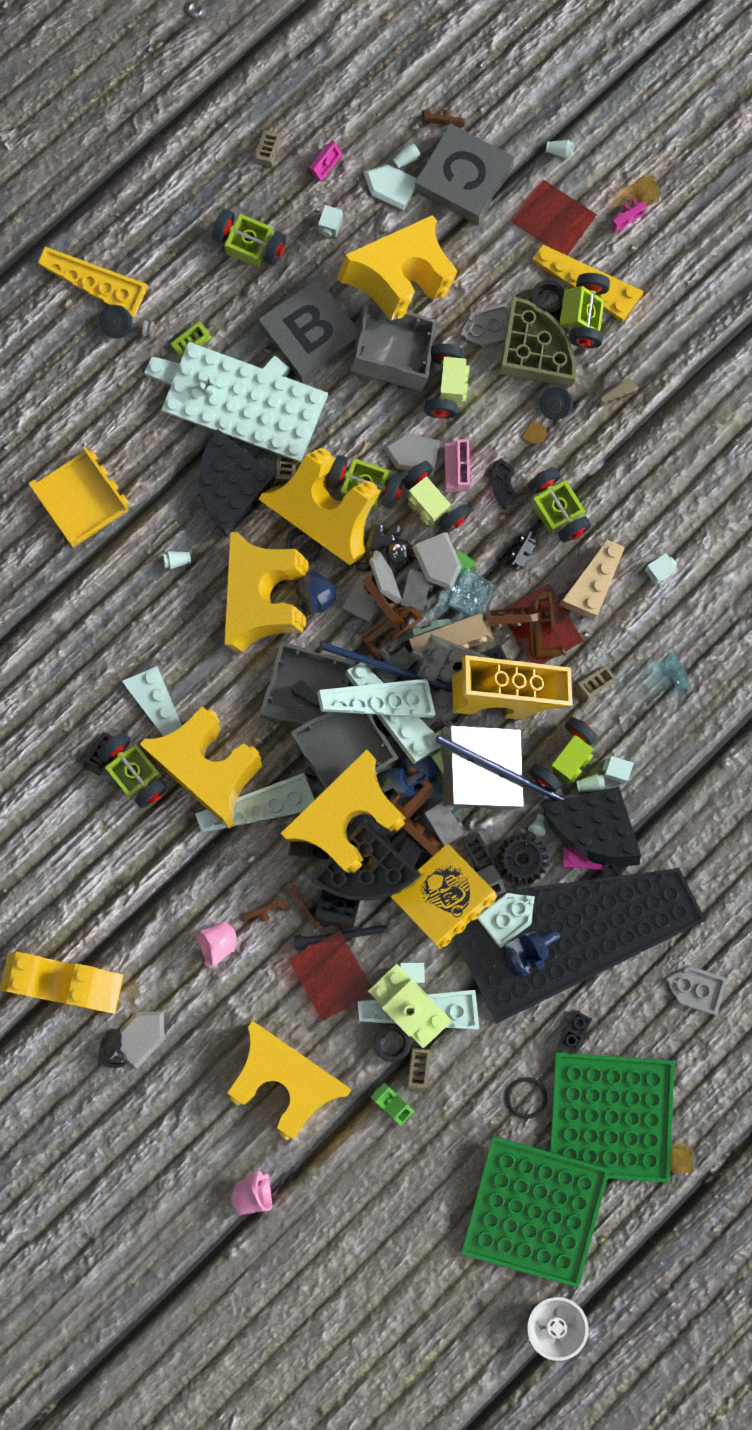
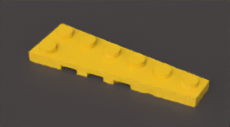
M542 245L532 259V262L571 288L576 287L577 278L583 273H598L610 279L609 291L597 296L604 300L603 310L623 322L644 292L545 245Z
M48 247L44 248L38 262L42 268L109 306H123L130 312L133 319L148 288L147 284Z

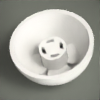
M562 1297L548 1298L540 1302L530 1314L528 1320L529 1340L534 1349L547 1359L556 1361L570 1359L582 1350L587 1341V1318L582 1309L573 1301Z

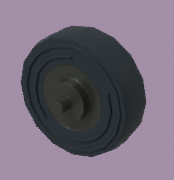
M108 306L100 314V328L110 338H122L132 328V316L123 306Z
M562 387L549 388L540 397V410L550 420L564 419L572 410V396Z

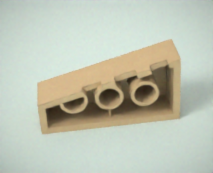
M607 540L559 603V606L592 620L596 618L625 547Z
M481 613L409 639L412 649L414 648L423 652L430 634L467 649L494 641L487 618Z

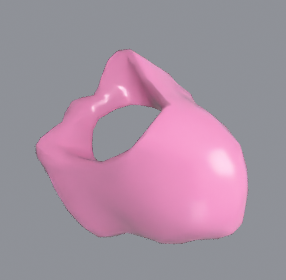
M226 921L197 931L196 937L205 959V966L210 964L212 967H215L229 953L235 952L236 933L234 928Z
M257 1170L249 1177L236 1181L231 1194V1204L239 1216L269 1211L271 1209L272 1199L269 1174L265 1173L262 1175Z

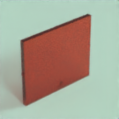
M543 179L530 198L526 200V203L512 220V223L550 248L568 256L597 217V214Z
M549 583L504 608L529 607L536 594L551 592L554 632H551L549 622H541L543 649L557 648L562 645L566 652L583 642L582 637L565 609L559 606L560 601ZM540 601V608L547 610L548 601ZM523 622L520 626L508 624L530 663L545 664L553 658L559 657L533 656L531 652L530 622Z
M340 930L317 943H313L309 948L288 959L322 1021L345 1008H350L352 1004L370 995L368 990L371 986Z

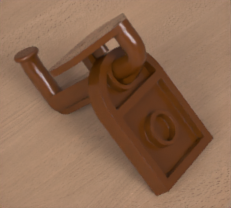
M371 575L362 580L365 584L363 587L369 595L372 594L375 599V605L379 610H383L387 617L362 635V642L374 659L383 661L384 659L378 654L379 650L372 641L393 626L398 632L390 638V641H394L403 633L415 627L424 617L415 607H400L381 594L374 575ZM411 614L415 621L407 625L406 616Z
M551 592L536 594L529 607L486 610L487 623L492 627H502L503 624L511 623V626H520L523 622H530L531 652L533 656L553 657L566 655L562 645L557 648L543 649L541 622H549L550 630L554 632ZM540 601H548L547 610L540 608Z
M411 765L407 772V775L412 774L417 770L413 768V766ZM427 779L419 783L423 788L404 807L397 802L401 797L400 795L391 803L405 817L403 820L405 824L402 827L434 856L441 847L439 839L433 834H427L425 832L426 827L420 821L415 822L410 817L434 792L433 784ZM377 823V824H378L381 828H383L384 830H388V829L384 828L383 826H381L379 823Z

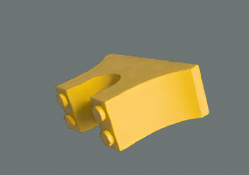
M432 215L346 254L337 278L341 283L354 286L366 293L378 304L391 321L395 318L400 319L407 313L406 310L415 292L409 280L417 283L428 297L435 300L448 295L458 271L445 256L438 244L435 234L437 220Z
M319 448L305 456L298 470L287 484L275 486L261 494L259 500L351 565L362 558L366 552L364 543L365 521L381 491L377 489L374 483L364 481L352 488L344 496L343 501H337L332 498L326 489V478L331 471L335 458L331 456L328 450Z
M238 532L230 533L225 645L236 653H244L251 644L270 635L303 633V627L306 626V617L302 612L290 604L282 602L271 604L270 602L271 591L277 583L283 580L295 581L302 579L306 575V571H308V561L296 549H264L250 544Z
M465 655L462 657V670L452 675L453 713L471 715L486 708L500 707L504 708L505 718L523 720L538 712L572 706L571 668Z
M202 706L176 731L160 738L144 739L140 745L147 756L230 829L234 824V808L237 798L248 781L263 767L261 763L262 758L256 748L252 745L248 747L244 743L234 749L225 760L219 762L207 760L205 758L206 749L216 740L221 727L216 713L210 708L206 710Z
M366 750L281 834L291 842H308L322 848L344 871L355 873L362 866L360 862L363 858L358 849L347 839L346 829L350 820L357 815L368 814L373 816L377 823L392 832L394 829L398 831L405 824L403 821L405 817L381 790L375 771L376 759Z
M8 952L0 991L115 1014L124 975L101 970L96 967L76 963L71 964L21 952Z
M252 1021L248 1026L250 1033L248 1059L228 1094L231 1095L229 1099L238 1106L241 1103L245 1105L257 1095L259 1088L266 1082L277 1081L283 1084L290 1094V1104L280 1118L277 1127L280 1130L278 1134L287 1140L290 1138L294 1140L309 1117L320 1106L332 1099L347 1097L352 1089Z

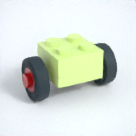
M445 343L435 344L431 346V360L443 364L440 398L430 399L425 402L424 413L433 418L450 419L457 416L458 407H462V401H466L470 366H466V359H463V350L459 346Z
M423 461L413 466L402 480L403 485L409 490L408 506L413 512L417 511L421 516L420 520L425 526L429 525L432 529L441 522L440 528L445 533H449L461 527L471 511L465 504L454 510L450 509L451 504L428 479L433 470L432 465L428 461Z

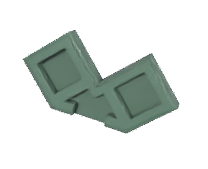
M450 619L432 621L427 626L412 628L400 636L401 643L410 642L409 639L452 623Z

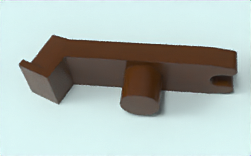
M429 109L422 110L425 124L465 126V118L451 116L450 110H444L443 115L431 114Z
M292 884L288 895L295 900L315 928L318 926V923L315 922L314 917L309 912L315 908L311 900L303 904L297 896L300 888Z
M280 898L277 902L242 916V919L245 922L259 916L261 922H265L270 919L267 912L278 907L285 911L289 905Z

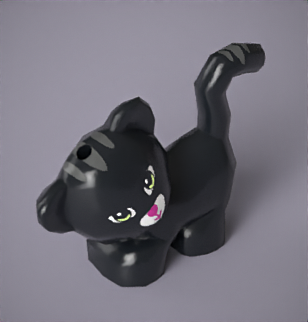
M372 525L370 535L365 543L367 562H357L355 568L360 571L369 570L371 568L369 560L373 557V552L386 548L387 564L391 570H394L399 565L415 557L412 549L414 545H411L407 540L397 538L402 533V526L391 525L388 532L385 531L383 525Z

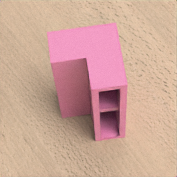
M458 439L457 443H445V492H469V439Z

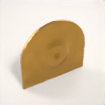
M532 420L522 438L532 444H539L546 438V428L537 421Z

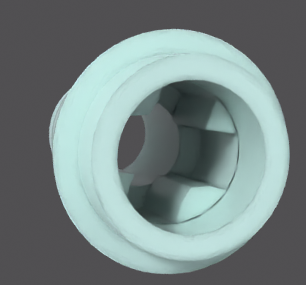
M569 140L548 141L546 153L567 159V157H572L574 143Z
M414 143L407 144L393 161L400 168L418 160L421 154Z
M167 551V553L162 554L165 569L169 568L171 570L191 563L190 552Z
M597 773L577 781L578 792L606 790L603 774L598 775Z

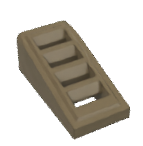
M267 130L263 131L254 158L255 164L273 168L282 134ZM266 137L276 138V140L267 139ZM265 142L274 144V146L267 145ZM263 148L271 149L272 151H266Z
M628 377L602 396L598 405L601 408L633 396L637 393L638 387Z
M278 455L276 483H288L296 473L297 461H282V458L286 457ZM291 465L292 468H282L281 466ZM281 471L291 472V475L281 474Z
M605 665L577 683L574 691L586 703L615 683L617 679ZM601 673L607 678L608 682L600 675ZM594 678H597L602 686H600ZM589 682L592 684L595 690H593L592 687L588 684Z
M412 1048L407 1090L427 1092L432 1050ZM415 1056L427 1057V1059L419 1060L415 1059ZM414 1064L426 1065V1068L414 1067ZM413 1072L424 1073L425 1076L413 1075ZM412 1080L424 1082V1084L412 1083Z

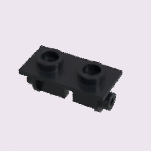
M531 532L520 534L516 539V546L508 553L507 561L504 565H513L512 568L516 571L523 569L528 560V557L523 553L531 555L537 544V538L531 536Z

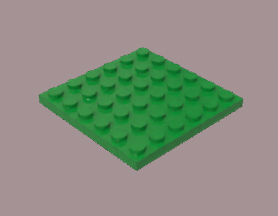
M555 1052L550 1151L610 1168L608 1178L670 1183L675 1061Z
M493 1135L461 1254L579 1288L610 1168Z

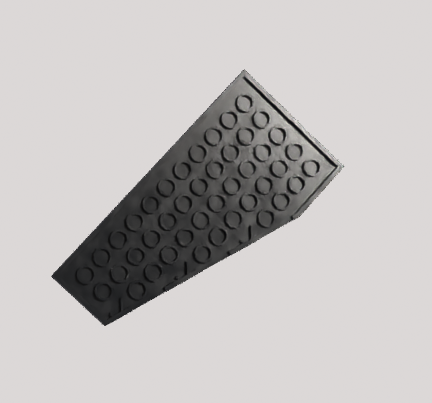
M680 868L507 890L505 893L497 896L495 902L506 893L535 896L531 925L512 940L531 931H536L542 936L551 931V929H555L560 936V940L547 946L549 955L544 961V969L539 971L536 967H532L529 969L530 974L526 976H519L510 969L505 954V945L500 948L478 919L471 920L466 925L464 931L456 934L453 938L495 1024L706 921Z

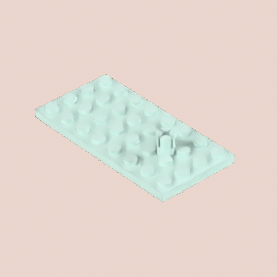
M189 342L162 407V412L213 431L219 429L226 436L301 463L328 393Z

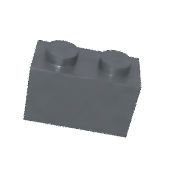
M409 570L401 607L413 606L422 615L424 609L428 610L430 599L427 598L428 591L432 592L434 584L426 581L423 572Z
M439 799L421 812L440 843L445 846L464 834L461 829L464 826L459 818H455L451 813L454 811L453 808L443 807V800Z

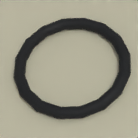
M530 1077L520 1078L509 1087L507 1104L516 1116L523 1119H532L544 1111L547 1104V1092L538 1080ZM521 1082L535 1083L543 1093L542 1106L533 1114H521L514 1109L511 1103L512 1090Z

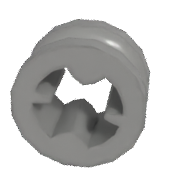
M145 320L142 336L146 337L148 335L150 338H153L155 322L151 321L149 323L148 320Z

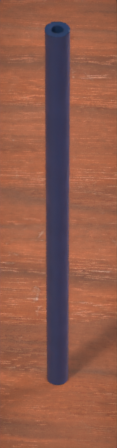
M323 642L321 647L322 650L411 680L424 679L417 676L415 672ZM428 680L429 686L452 693L451 684L435 680L434 683Z
M439 734L435 738V742L554 801L566 799Z

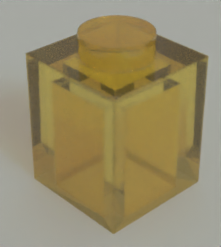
M653 175L648 177L642 176L637 179L633 190L639 203L644 201L649 206L659 202L661 193Z
M677 1143L675 1148H671L670 1163L672 1173L694 1172L693 1148L687 1147V1143Z

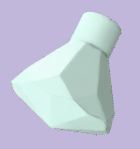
M538 814L536 820L528 827V831L537 836H544L546 834L543 823L545 816Z

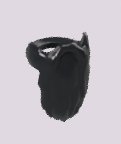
M112 1028L103 1036L99 1047L98 1067L104 1065L109 1068H120L126 1064V1055L121 1051L122 1034L119 1030ZM113 1058H118V1059L120 1060V1062H119V1063H112V1062H109L108 1060H111V1059H113Z

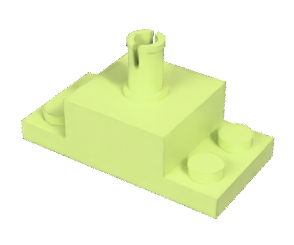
M397 963L368 990L382 1005V1009L409 1037L412 1036L422 1048L430 1043L452 1021Z

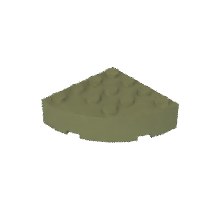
M513 296L509 306L499 374L572 387L576 379V362L571 349V342L564 329L547 311L544 312L536 307V304Z

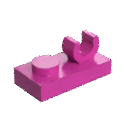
M334 141L324 144V150L318 152L319 155L309 166V169L318 181H322L343 155Z
M632 198L631 203L634 205L633 207L625 203L624 210L626 212L623 214L618 213L613 218L611 229L617 233L644 215L647 208L644 201L638 204L637 199Z
M563 848V868L602 869L601 864L588 861L569 849Z

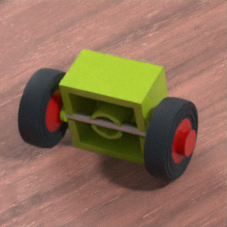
M223 209L214 222L212 239L219 243H223L227 239L225 243L226 254L247 264L260 268L264 260L265 263L274 266L285 250L286 235L278 231L274 233V228L243 214L239 215L233 226L234 212Z
M598 273L580 274L577 278L576 287L564 290L560 325L570 331L569 341L576 347L593 349L602 345L603 334L600 332L604 300L597 295H602L609 291L610 279L605 275Z
M342 455L336 457L328 474L327 486L338 489L341 481L346 479L341 490V499L352 488L364 481H370L381 491L371 510H377L383 492L382 506L389 509L393 508L396 500H399L402 493L403 477L393 474L387 484L389 470L355 458L352 461L349 472H346L348 458Z
M553 467L539 472L528 483V488L532 494L545 490V492L533 498L532 506L550 535L552 536L559 532V538L563 543L583 536L584 532L591 527V523L584 516L585 509L566 480L552 487L561 477L559 471Z
M570 717L565 723L566 729L573 735L572 740L555 760L551 768H544L535 763L529 770V774L536 780L537 784L553 792H556L561 787V781L566 785L570 781L574 783L582 772L580 767L585 768L593 758L591 753L594 749L589 745L594 744L598 736L586 722L580 721L575 717Z
M121 733L108 739L98 751V756L103 762L117 757L105 768L131 801L134 799L138 807L144 808L156 803L168 787L160 779L162 777L137 744H134L123 753L131 740L125 733Z

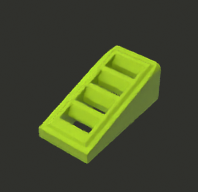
M198 321L170 344L182 359L187 348L185 339L202 346L213 337L206 327ZM199 330L203 334L202 337H200V335L197 333ZM193 334L197 338L196 342L191 337ZM179 343H182V345L185 347L184 351H182V349L178 345Z

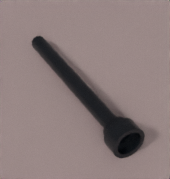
M373 926L311 937L302 936L301 934L294 935L296 951L304 950L307 945L385 933L387 926Z

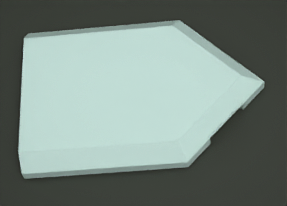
M388 164L363 172L371 196L402 211L405 210L415 191L417 178Z
M506 893L477 918L500 948L531 925L535 896Z

